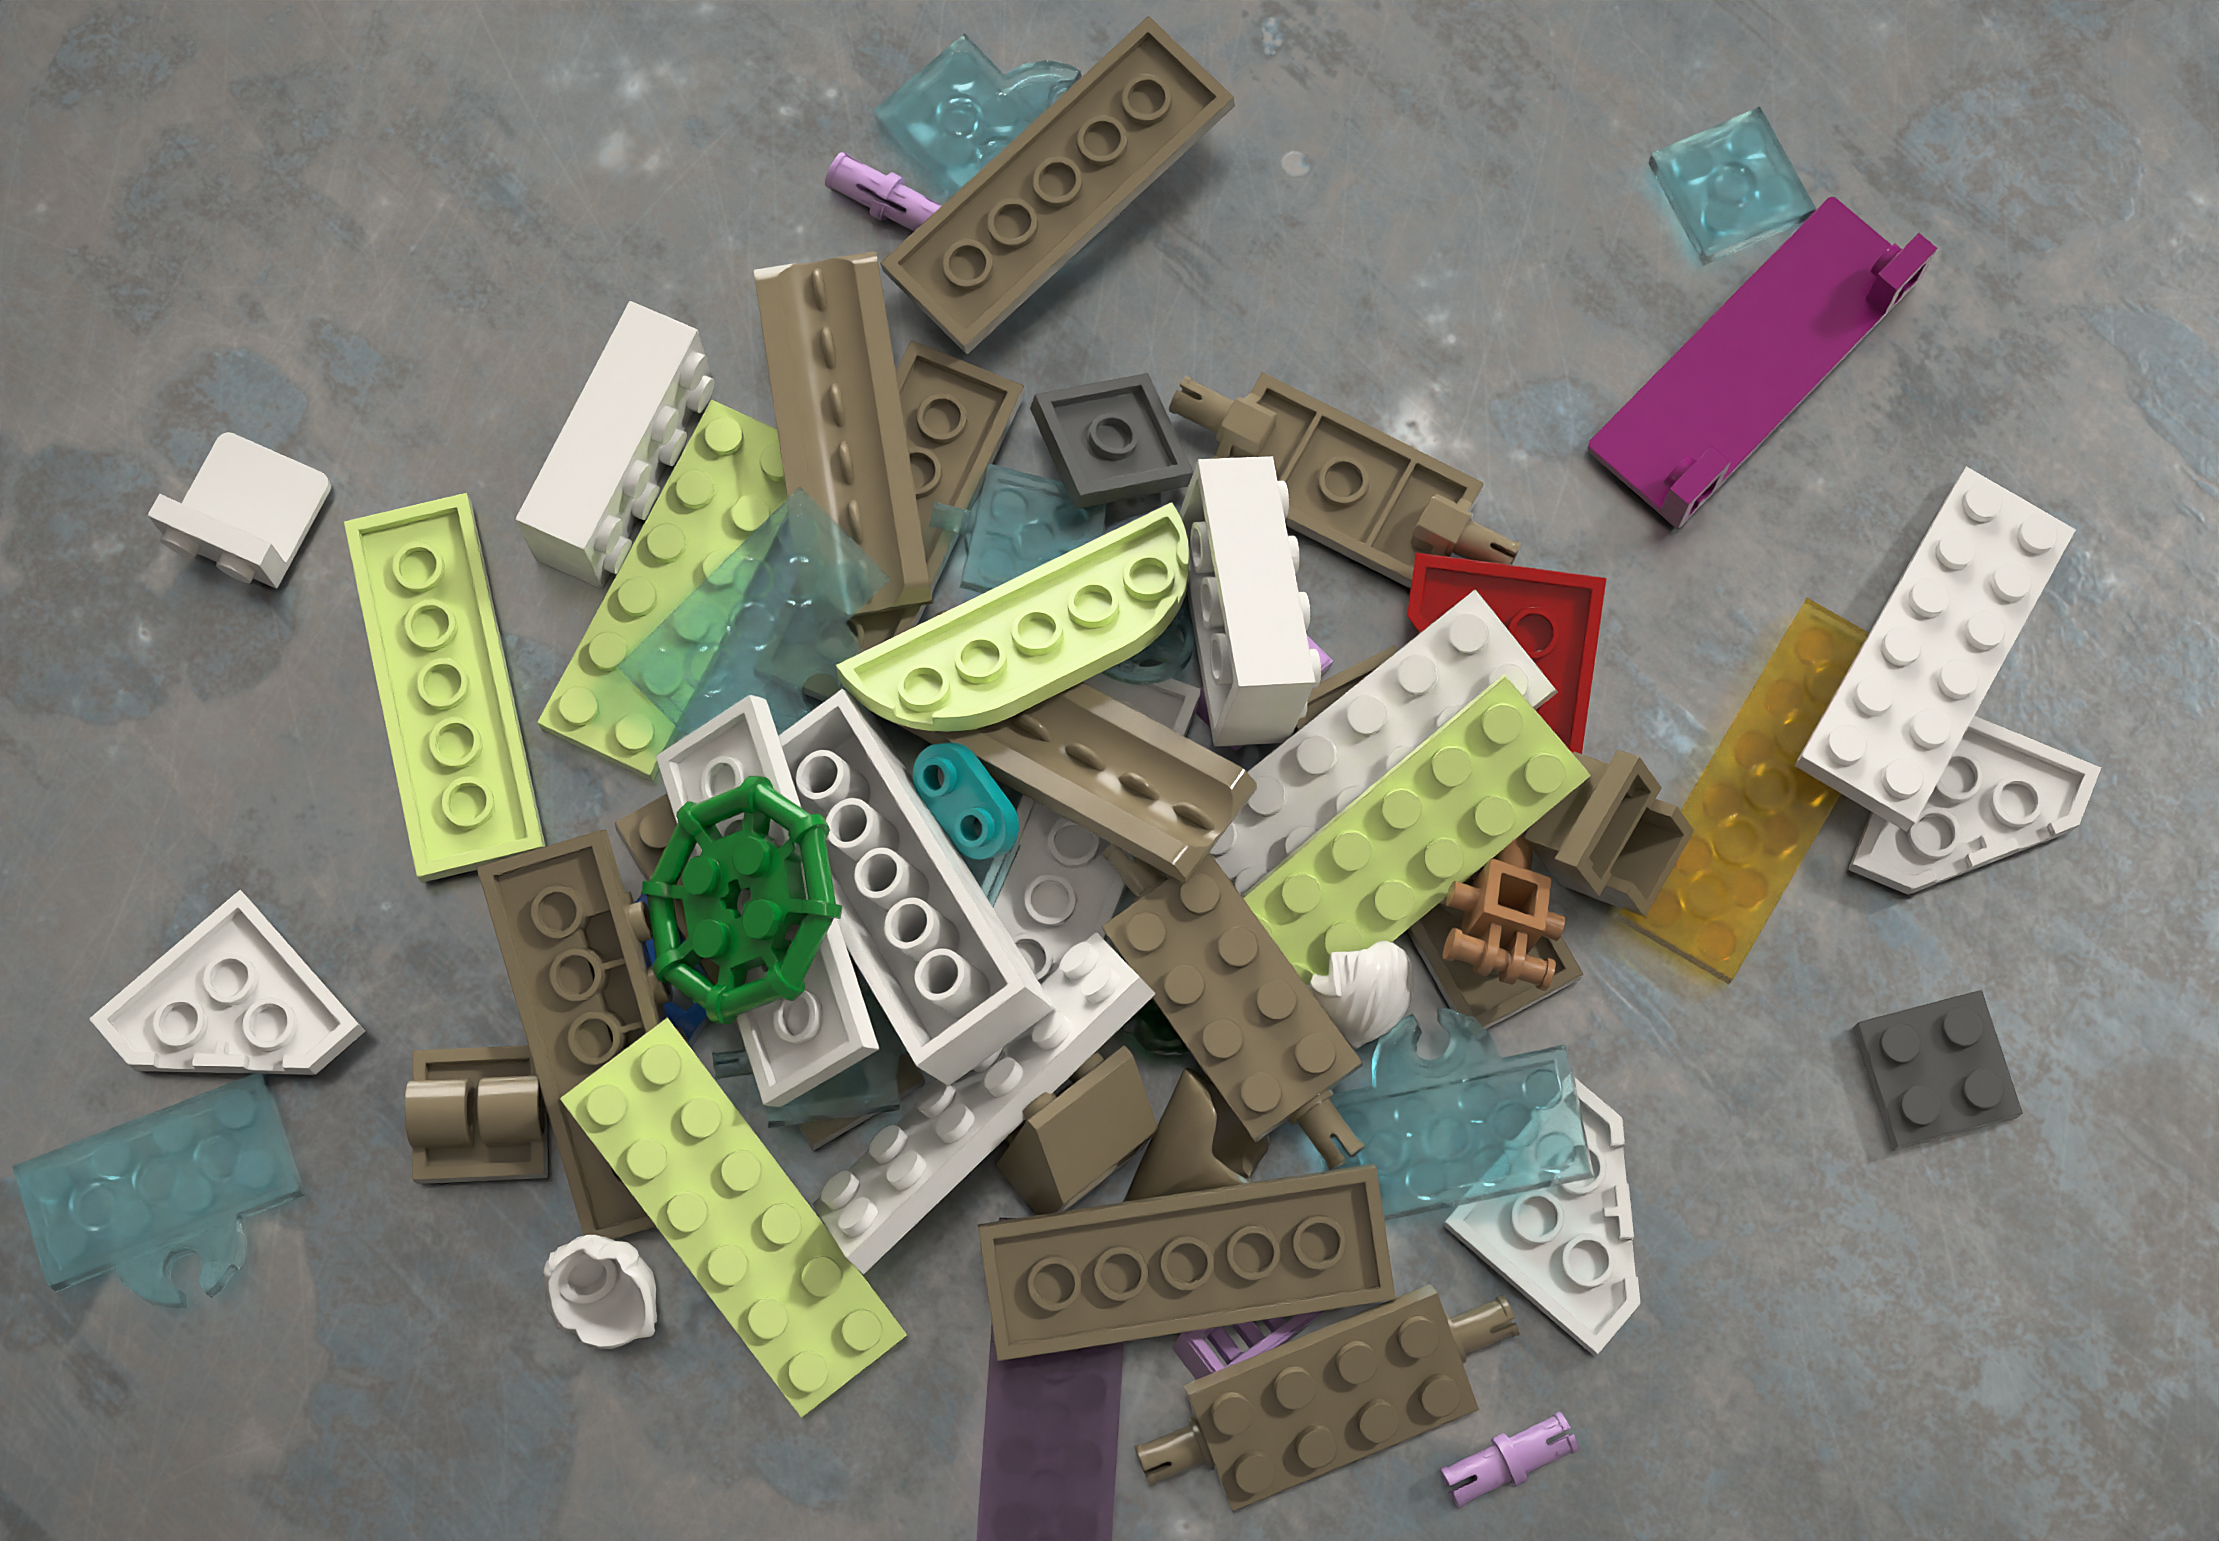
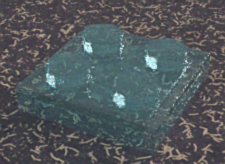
M1761 107L1653 152L1648 162L1703 266L1803 223L1816 210Z

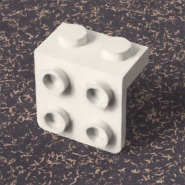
M227 432L217 438L183 502L180 503L159 494L147 516L163 534L160 539L161 543L171 550L192 559L197 554H200L217 562L216 567L239 581L251 583L254 578L277 589L329 494L331 484L324 473L234 433Z

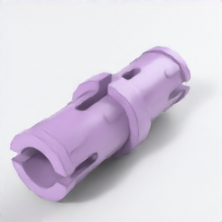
M844 151L839 153L834 159L825 179L826 187L833 188L869 207L870 215L880 221L889 218L912 231H915L942 206L905 186V179L893 172L886 176L850 157V154Z
M1560 1411L1554 1413L1552 1417L1510 1438L1505 1433H1502L1491 1439V1447L1448 1467L1440 1468L1443 1482L1445 1485L1449 1484V1486L1472 1475L1471 1481L1448 1491L1458 1509L1462 1508L1466 1503L1508 1482H1511L1516 1487L1527 1481V1473L1570 1453L1578 1452L1579 1447L1574 1434L1570 1436L1567 1434L1555 1441L1546 1443L1548 1438L1570 1428L1563 1414Z

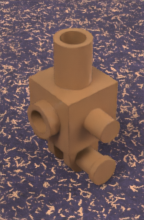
M1519 835L1496 856L1490 858L1471 886L1457 881L1452 882L1447 893L1446 906L1462 910L1464 915L1462 930L1452 928L1446 939L1443 959L1451 962L1456 959L1471 964L1475 974L1485 977L1490 974L1492 969L1499 971L1500 982L1513 985L1518 979L1536 985V988L1546 991L1554 976L1555 960L1547 957L1543 960L1527 954L1541 936L1558 941L1564 930L1565 916L1548 911L1552 878L1531 871L1533 850L1525 841L1523 835Z

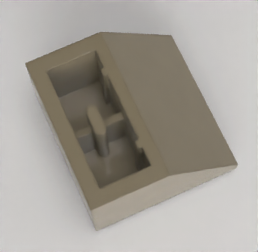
M1125 1045L1106 1060L1098 1052L1092 1055L1068 1078L1071 1083L1056 1096L1054 1093L1050 1094L1047 1092L1041 1094L1023 1110L1025 1120L1004 1139L1009 1144V1147L996 1164V1167L1037 1215L1068 1210L1137 1155L1158 1130L1134 1056Z

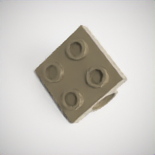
M528 1045L412 1050V1081L408 1082L405 1093V1126L408 1142L412 1147V1180L416 1184L548 1178L547 1108Z

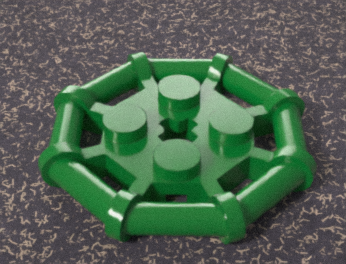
M749 776L743 781L741 786L697 804L687 801L676 812L678 823L650 880L643 881L641 894L647 895L656 955L652 970L658 982L670 983L705 1009L710 1021L725 1025L734 1022L740 1014L778 1000L794 1001L805 990L803 980L833 920L841 919L842 905L836 904L826 844V837L829 835L830 828L824 817L820 814H809L774 790L768 778ZM744 813L742 830L722 837L715 824ZM771 819L789 831V839L782 846L772 842L775 839L769 836ZM698 842L702 852L700 856H695L689 860ZM801 862L803 863L808 900H806ZM681 875L683 886L677 885ZM742 889L750 890L751 900L743 904V915L741 916L737 907L739 894ZM674 900H682L684 905L688 938L682 944H680ZM791 924H801L793 942L784 939ZM703 958L710 959L720 966L717 984H714L694 969ZM766 964L769 969L766 972V977L745 984L747 971Z

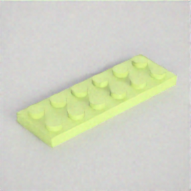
M714 400L710 401L537 722L542 730L650 781H654L660 769L656 756L673 745L791 521L777 429Z
M463 493L344 521L417 878L423 883L477 870L479 866L545 847L473 507L468 494Z
M1503 674L1247 890L1242 897L1308 986L1314 974L1328 976L1331 953L1367 950L1376 942H1393L1447 897L1448 890L1453 881L1465 882L1484 866L1490 858L1496 856L1591 775L1507 676Z
M668 1017L560 1098L801 1418L907 1336L906 1332L860 1271L845 1257L829 1230Z

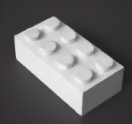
M629 301L515 519L535 560L603 589L610 573L617 575L632 547V541L628 538L638 519L646 520L658 499L660 487L656 484L666 464L674 466L682 455L687 441V432L684 429L694 411L701 413L705 409L714 389L715 381L711 378L712 374L708 358L697 329Z
M1273 456L1198 459L1179 513L1188 538L1190 571L1187 595L1214 747L1284 743L1292 736L1299 718L1306 716L1307 700L1312 689L1317 688L1321 680L1319 653L1316 649H1309L1306 634L1310 624L1309 599L1306 592H1298L1295 576L1299 569V546L1296 537L1288 536L1285 519L1289 510L1288 488L1285 481H1277Z

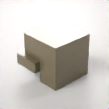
M1618 749L1610 764L1573 752L1574 756L1591 776L1531 825L1524 839L1561 886L1645 917L1695 830L1677 806L1656 799L1662 787L1639 756Z

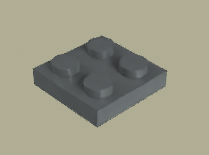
M1148 373L1034 395L1030 410L1074 509L1188 487L1194 471Z
M1982 990L1860 1021L1853 1027L1893 1151L2018 1118L2023 1114Z

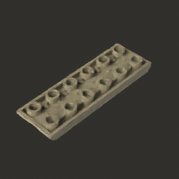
M877 251L834 257L817 262L795 263L754 270L807 624L933 604Z
M948 610L937 612V614L934 617L942 613H945ZM1084 682L1062 691L1012 717L975 730L927 731L897 724L933 745L957 742L967 746L974 752L991 777L1185 884L1257 790V783L1242 767Z

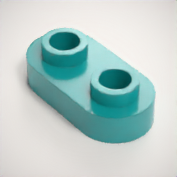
M957 742L934 744L925 748L919 754L914 764V786L925 805L956 847L967 857L979 860L998 857L1007 853L1014 846L1018 837V815L1014 806L974 752L967 746ZM938 767L944 772L945 780L943 786L940 785L938 780ZM976 817L980 820L982 824V833L980 837L976 834L973 828L974 819Z

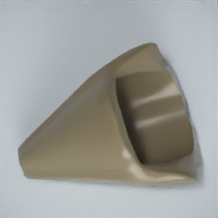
M1187 1067L1183 1070L1157 1125L1158 1130L1148 1144L1123 1202L1251 1183L1250 1176L1257 1168L1270 1145L1269 1136L1267 1134L1255 1143L1211 1080Z

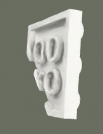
M1974 716L1916 823L1906 832L1871 811L1848 870L1909 895L2069 833L2080 825L2101 767Z
M241 890L235 893L89 1018L124 1061L136 1071L316 1075L365 1032L362 1026Z
M1571 1075L1449 1216L1443 1226L1595 1357L1641 1303L1632 1241L1634 1232L1629 1184H1627L1623 1119Z

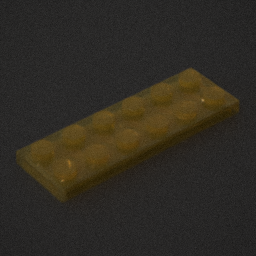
M1806 597L1683 805L1681 812L1695 831L1647 915L1643 917L1622 909L1617 920L1725 983L1730 984L1841 795L1840 792L1794 765L1868 637L1869 632Z

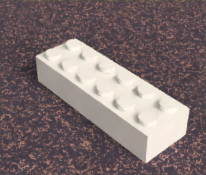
M841 689L778 737L801 808L811 815H822L830 828L829 835L826 837L836 904L842 905L841 919L837 920L846 947L916 1066L945 1085L950 1086L1055 1010L950 837L917 793L913 777L875 715L844 689Z

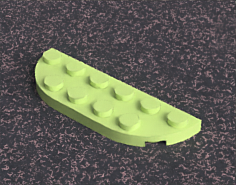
M1171 502L837 664L838 678L846 690L867 709L889 721L914 729L943 732L975 730L1012 717L1129 659L1153 643L1166 630L1182 605L1189 582L1188 538L1180 514Z

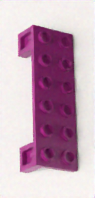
M1836 197L1827 198L1589 441L1587 450L1678 530L1923 277L1938 248L1920 233L1903 249L1896 243L1891 245Z

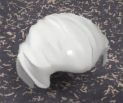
M1380 941L1373 944L1367 950L1331 953L1328 976L1314 974L1307 987L1350 1046L1358 1049L1364 1044L1387 1034L1400 1022L1408 1010L1414 989L1412 964L1406 952L1392 942Z
M586 1235L577 1237L570 1243L558 1247L555 1252L550 1253L549 1260L546 1261L543 1279L549 1314L553 1317L554 1322L557 1323V1329L573 1333L578 1336L582 1344L588 1347L593 1346L599 1350L615 1349L635 1339L653 1336L655 1332L654 1324L657 1322L653 1271L639 1256L635 1247L627 1242L614 1241L607 1237Z

